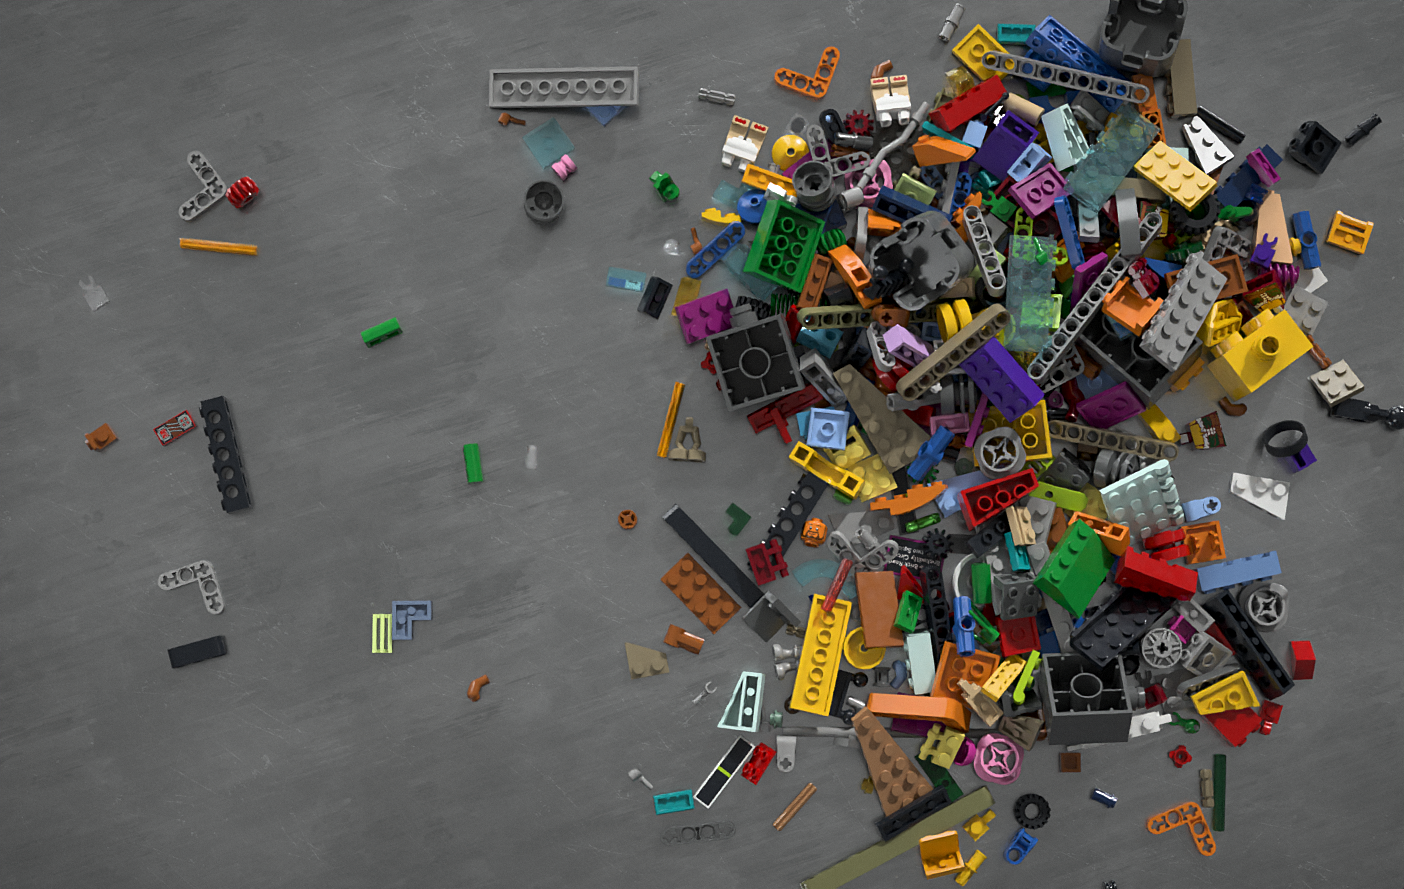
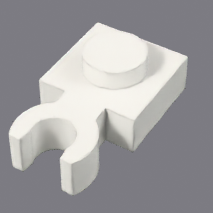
M772 183L768 185L763 197L766 200L779 199L794 207L798 201V198L787 195L786 190Z

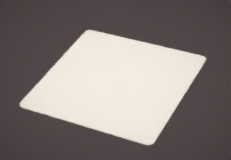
M1302 259L1292 264L1294 269L1296 266L1300 267L1299 278L1295 285L1310 293L1328 281L1319 267L1304 270Z

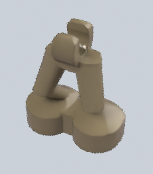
M686 417L685 426L679 427L675 444L678 448L669 451V460L696 463L706 462V453L698 449L701 445L699 428L693 426L692 417ZM687 433H691L694 443L689 450L683 446Z

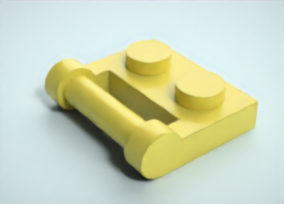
M855 425L849 427L847 439L853 436L856 440L847 444L845 451L836 450L834 452L833 449L823 448L831 462L842 469L848 468L872 453Z

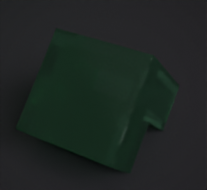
M733 502L725 511V514L734 520L727 531L737 538L752 518Z

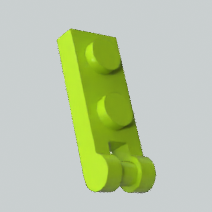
M1035 650L1032 651L1014 691L1013 700L1016 705L1023 704L1025 688H1030L1034 679L1031 676L1034 669L1038 670L1042 659H1039L1040 652Z

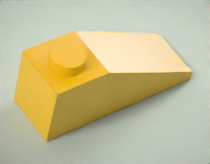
M1156 404L1149 410L1146 408L1145 412L1138 414V417L1153 439L1172 443L1181 439L1173 424Z

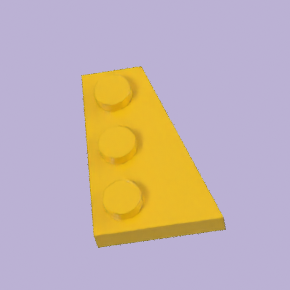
M1240 671L1190 696L1200 715L1260 706L1244 671Z

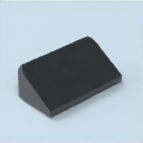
M652 276L637 311L658 319L673 285L659 277Z

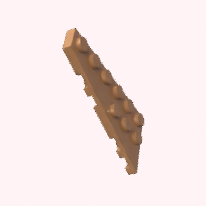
M866 706L851 718L886 817L933 790L931 785Z

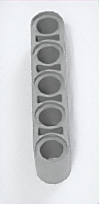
M973 205L968 206L963 212V226L988 293L993 297H999L1004 293L1006 285L1003 270L980 209ZM972 215V216H975L976 218H975V219H969L967 216ZM979 232V233H981L982 235H981V236H975L973 233ZM986 249L988 252L982 253L980 250ZM987 266H992V267H994L995 269H994V270H988V269H986V267H987ZM999 283L1001 287H994L992 284Z

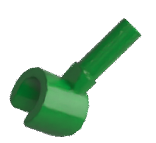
M1034 238L1033 242L1039 253L1035 256V260L1041 266L1048 261L1047 253L1041 248L1038 238Z

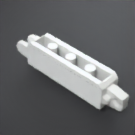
M1151 711L1132 716L1128 738L1160 731V729H1163L1162 724L1172 722L1171 715H1159V711ZM1108 743L1069 745L1067 750L1088 749Z

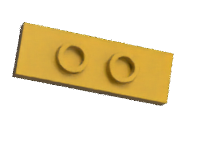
M1017 654L1008 656L980 691L997 702L1023 671L1027 661Z

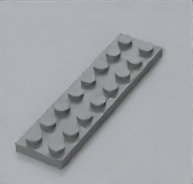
M639 67L490 69V108L639 106Z

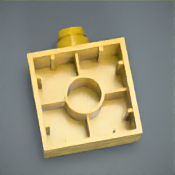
M1267 308L1240 327L1246 337L1242 338L1238 331H1236L1213 347L1210 351L1216 359L1206 366L1235 402L1255 391L1314 346L1285 309L1274 316Z

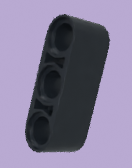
M222 635L167 650L172 669L226 655Z

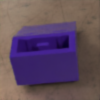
M1008 110L972 160L1003 182L1008 176L1007 171L1034 141L1039 132Z

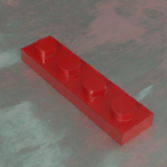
M810 382L806 384L804 389L789 393L772 403L776 405L780 415H784L787 418L824 398ZM768 405L747 415L756 434L775 424L768 410Z

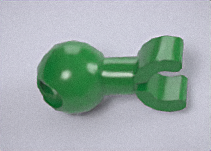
M1177 712L1172 713L1180 722H1169L1170 725L1183 726L1190 734H1195L1199 731L1200 723L1196 719L1186 720L1181 718ZM1194 725H1197L1199 729L1195 730Z

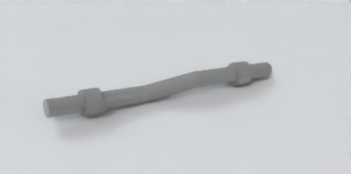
M923 102L918 111L913 113L910 123L902 135L882 148L871 165L866 167L862 173L863 177L857 184L861 190L864 189L869 180L873 179L876 174L875 171L884 157L904 144L915 127L920 125L924 119L923 115L930 106L927 102Z

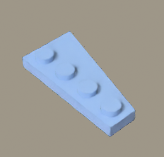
M1004 464L998 465L996 469H1003L1005 466ZM979 470L940 480L942 485H948V489L935 500L944 518L961 510L956 497L960 491L993 481V479H989Z

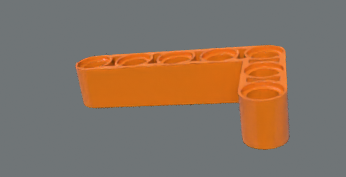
M870 693L867 702V708L875 717L942 721L952 729L963 733L969 732L972 713L954 699Z

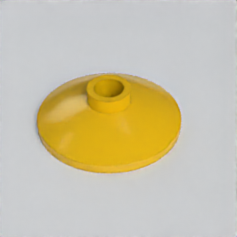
M783 136L775 142L772 148L773 162L780 166V170L785 171L809 152L808 145L798 136ZM789 149L794 150V154L789 155L787 151Z

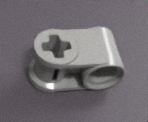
M858 186L837 194L836 199L840 204L842 213L851 211L864 202L863 192Z
M777 735V767L781 772L788 773L794 768L796 736ZM784 758L791 762V766H788L786 770L780 765Z

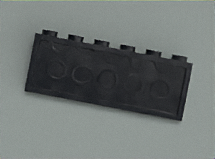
M1122 586L1118 593H1113L1105 605L1101 604L1097 608L1095 614L1088 616L1079 628L1076 627L1072 630L1069 646L1103 671L1179 600L1171 596H1161L1151 591L1144 592L1138 588Z

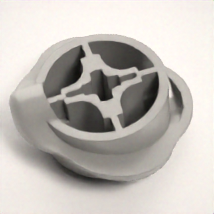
M999 427L990 432L983 433L975 442V457L981 472L989 479L996 480L1015 474L1025 464L1026 453L1017 432L1010 427ZM995 438H1003L998 446L988 445ZM1009 440L1016 448V457L1006 451ZM1003 447L1005 455L997 459L995 451H999ZM984 450L993 454L991 466L984 459ZM1002 460L1013 462L1006 468L996 469Z
M1253 583L1242 590L1239 597V605L1257 631L1272 632L1285 625L1288 619L1289 599L1288 591L1284 586L1275 583ZM1263 592L1268 594L1270 597L1264 599L1261 596L1259 597L1256 593ZM1251 603H1252L1253 606H1254L1253 612H1252V609H1251ZM1263 615L1265 618H1269L1271 621L1269 623H1265L1258 620L1257 618Z

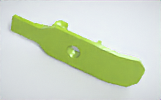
M1038 482L1039 487L1029 494L1032 497L1056 502L1057 507L1078 512L1084 510L1088 502V498L1082 492ZM1051 491L1053 496H1046V492Z

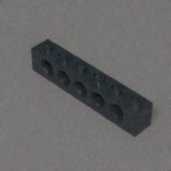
M220 396L200 401V415L205 419L206 423L203 426L206 437L209 436L210 440L208 450L210 455H213L215 461L212 463L214 473H217L219 481H216L217 488L223 495L221 500L222 509L228 514L253 509L227 398ZM215 414L220 415L218 423L212 422V417ZM223 432L225 435L224 440L217 442V434ZM223 451H228V459L222 461L220 457L221 453ZM232 469L233 477L226 479L225 472ZM232 488H237V496L231 498L229 491Z
M810 471L807 475L803 473L798 481V484H800L797 492L795 490L792 491L787 499L790 501L787 508L783 506L777 515L780 517L777 524L773 522L768 529L769 537L767 540L762 539L760 544L764 543L766 550L771 549L769 541L774 537H778L782 541L781 547L783 551L781 553L784 557L829 483ZM805 488L810 489L812 497L804 498L801 494L802 490ZM792 506H801L802 513L799 515L793 514L791 511ZM783 521H789L792 524L790 531H784L781 528ZM772 554L771 565L775 566L777 565V562L775 560L774 554ZM748 561L747 565L750 566L748 571L753 573L750 562Z
M1228 589L1216 594L1203 604V607L1215 620V624L1269 701L1284 695L1295 686L1292 679Z

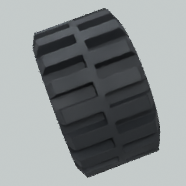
M1210 193L1199 203L1204 209L1203 219L1193 220L1187 216L1184 207L1172 199L1169 205L1170 210L1168 211L1169 216H1171L1170 222H1174V228L1176 230L1179 228L1181 230L1179 233L1181 234L1187 233V236L1204 234L1219 219L1218 215L1221 209H1218V207L1220 206V201H1216L1218 198L1216 194L1212 195Z

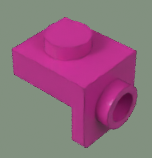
M1181 614L1173 615L1167 622V625H1169L1167 629L1177 634L1183 644H1186L1196 631Z

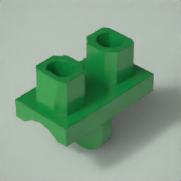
M655 171L649 179L654 184L653 187L660 199L666 202L667 200L678 198L680 190L673 182L671 176L667 172L662 175Z

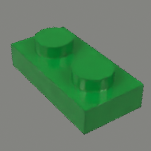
M908 590L903 592L894 626L909 634L914 632L923 598Z

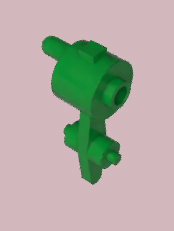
M1200 204L1191 212L1187 209L1185 210L1187 216L1193 220H1201L1204 217V209ZM1227 205L1224 209H1221L1218 220L1235 222L1239 218L1252 215L1254 211L1251 207Z

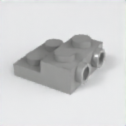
M1201 630L1198 634L1192 636L1191 644L1187 649L1182 650L1178 662L1187 670L1200 676L1222 668L1233 652Z

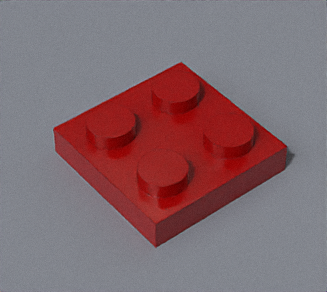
M1035 616L1010 620L995 618L997 631L1000 633L999 641L1002 657L1041 649Z

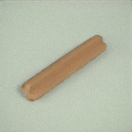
M809 783L776 819L773 826L778 831H781L817 791V788L812 783Z

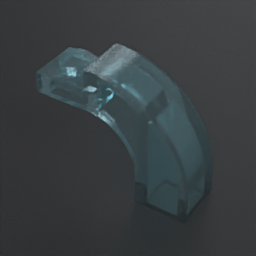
M826 559L810 560L791 571L801 587H804L813 579L827 577L839 585L849 600L857 596L855 585L851 581H846L852 574L845 567L834 561Z

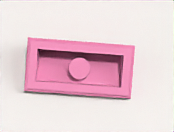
M965 412V414L957 413L930 417V437L934 435L940 425L948 428L954 434L969 432L968 412Z

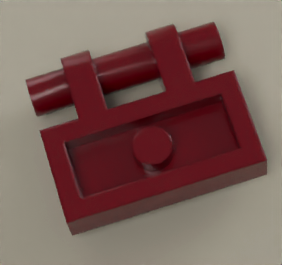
M1139 258L1129 266L1128 273L1134 278L1133 284L1144 299L1160 286L1158 276L1151 269L1147 270V260Z
M777 539L769 541L771 549L766 550L764 543L745 549L758 586L777 580L774 573L780 571L782 578L789 576L788 564L784 562L781 553L783 550L781 545H778ZM774 554L777 565H771L769 555Z

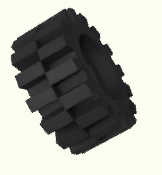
M738 296L735 307L750 303L751 310L756 312L758 320L768 318L771 309L770 304L755 298Z
M1025 794L1015 803L1014 816L1023 827L1035 830L1047 824V820L1051 816V808L1048 801L1042 796ZM1029 804H1036L1039 807L1040 813L1035 819H1029L1025 814V809Z

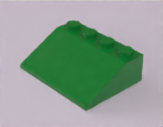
M779 199L767 200L743 272L768 283L801 293L825 221Z
M1078 519L1068 526L1033 581V584L1079 619L1112 567L1115 559L1097 533L1082 520Z

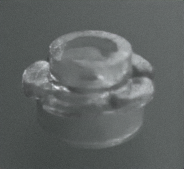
M674 239L664 242L665 246L663 249L669 254L677 255L682 250L679 247L680 243Z

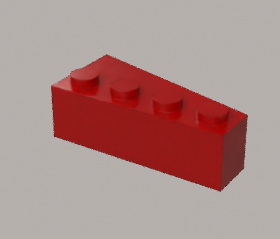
M993 75L928 114L936 127L951 133L960 124L964 125L972 120L974 115H980L988 111L987 107L992 104L994 105L1002 97V94L1007 91L998 75Z
M1033 468L960 491L956 497L969 532L1004 511L1005 508L1010 507L1034 492L1039 487Z
M1126 547L1117 562L1114 583H1118L1123 587L1138 588L1144 592H1155L1161 596L1175 597L1181 601H1190L1196 593L1198 572L1177 564L1170 566L1166 562L1167 560L1161 558L1155 560L1149 558V554L1142 551L1139 554L1133 551L1134 548Z

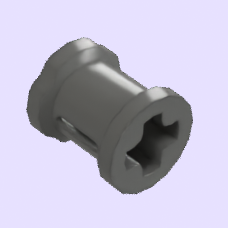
M873 667L875 671V683H873V686L890 687L889 671L891 667Z

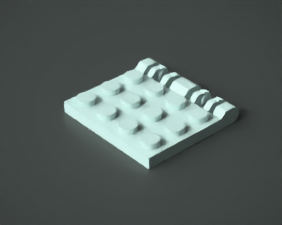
M1160 460L1099 490L1109 521L1129 527V546L1172 525L1177 526L1185 521L1183 509L1179 506L1180 499L1178 498L1174 479L1171 477L1172 472L1168 460Z

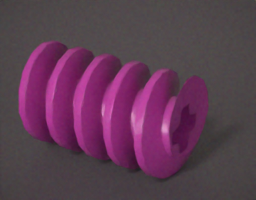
M1274 263L1273 265L1270 264L1268 270L1260 266L1257 267V277L1275 269L1284 288H1286L1287 283H1290V289H1293L1295 284H1297L1300 271L1299 266H1296L1294 269L1293 265L1287 267L1285 264H1281L1279 267L1278 263Z

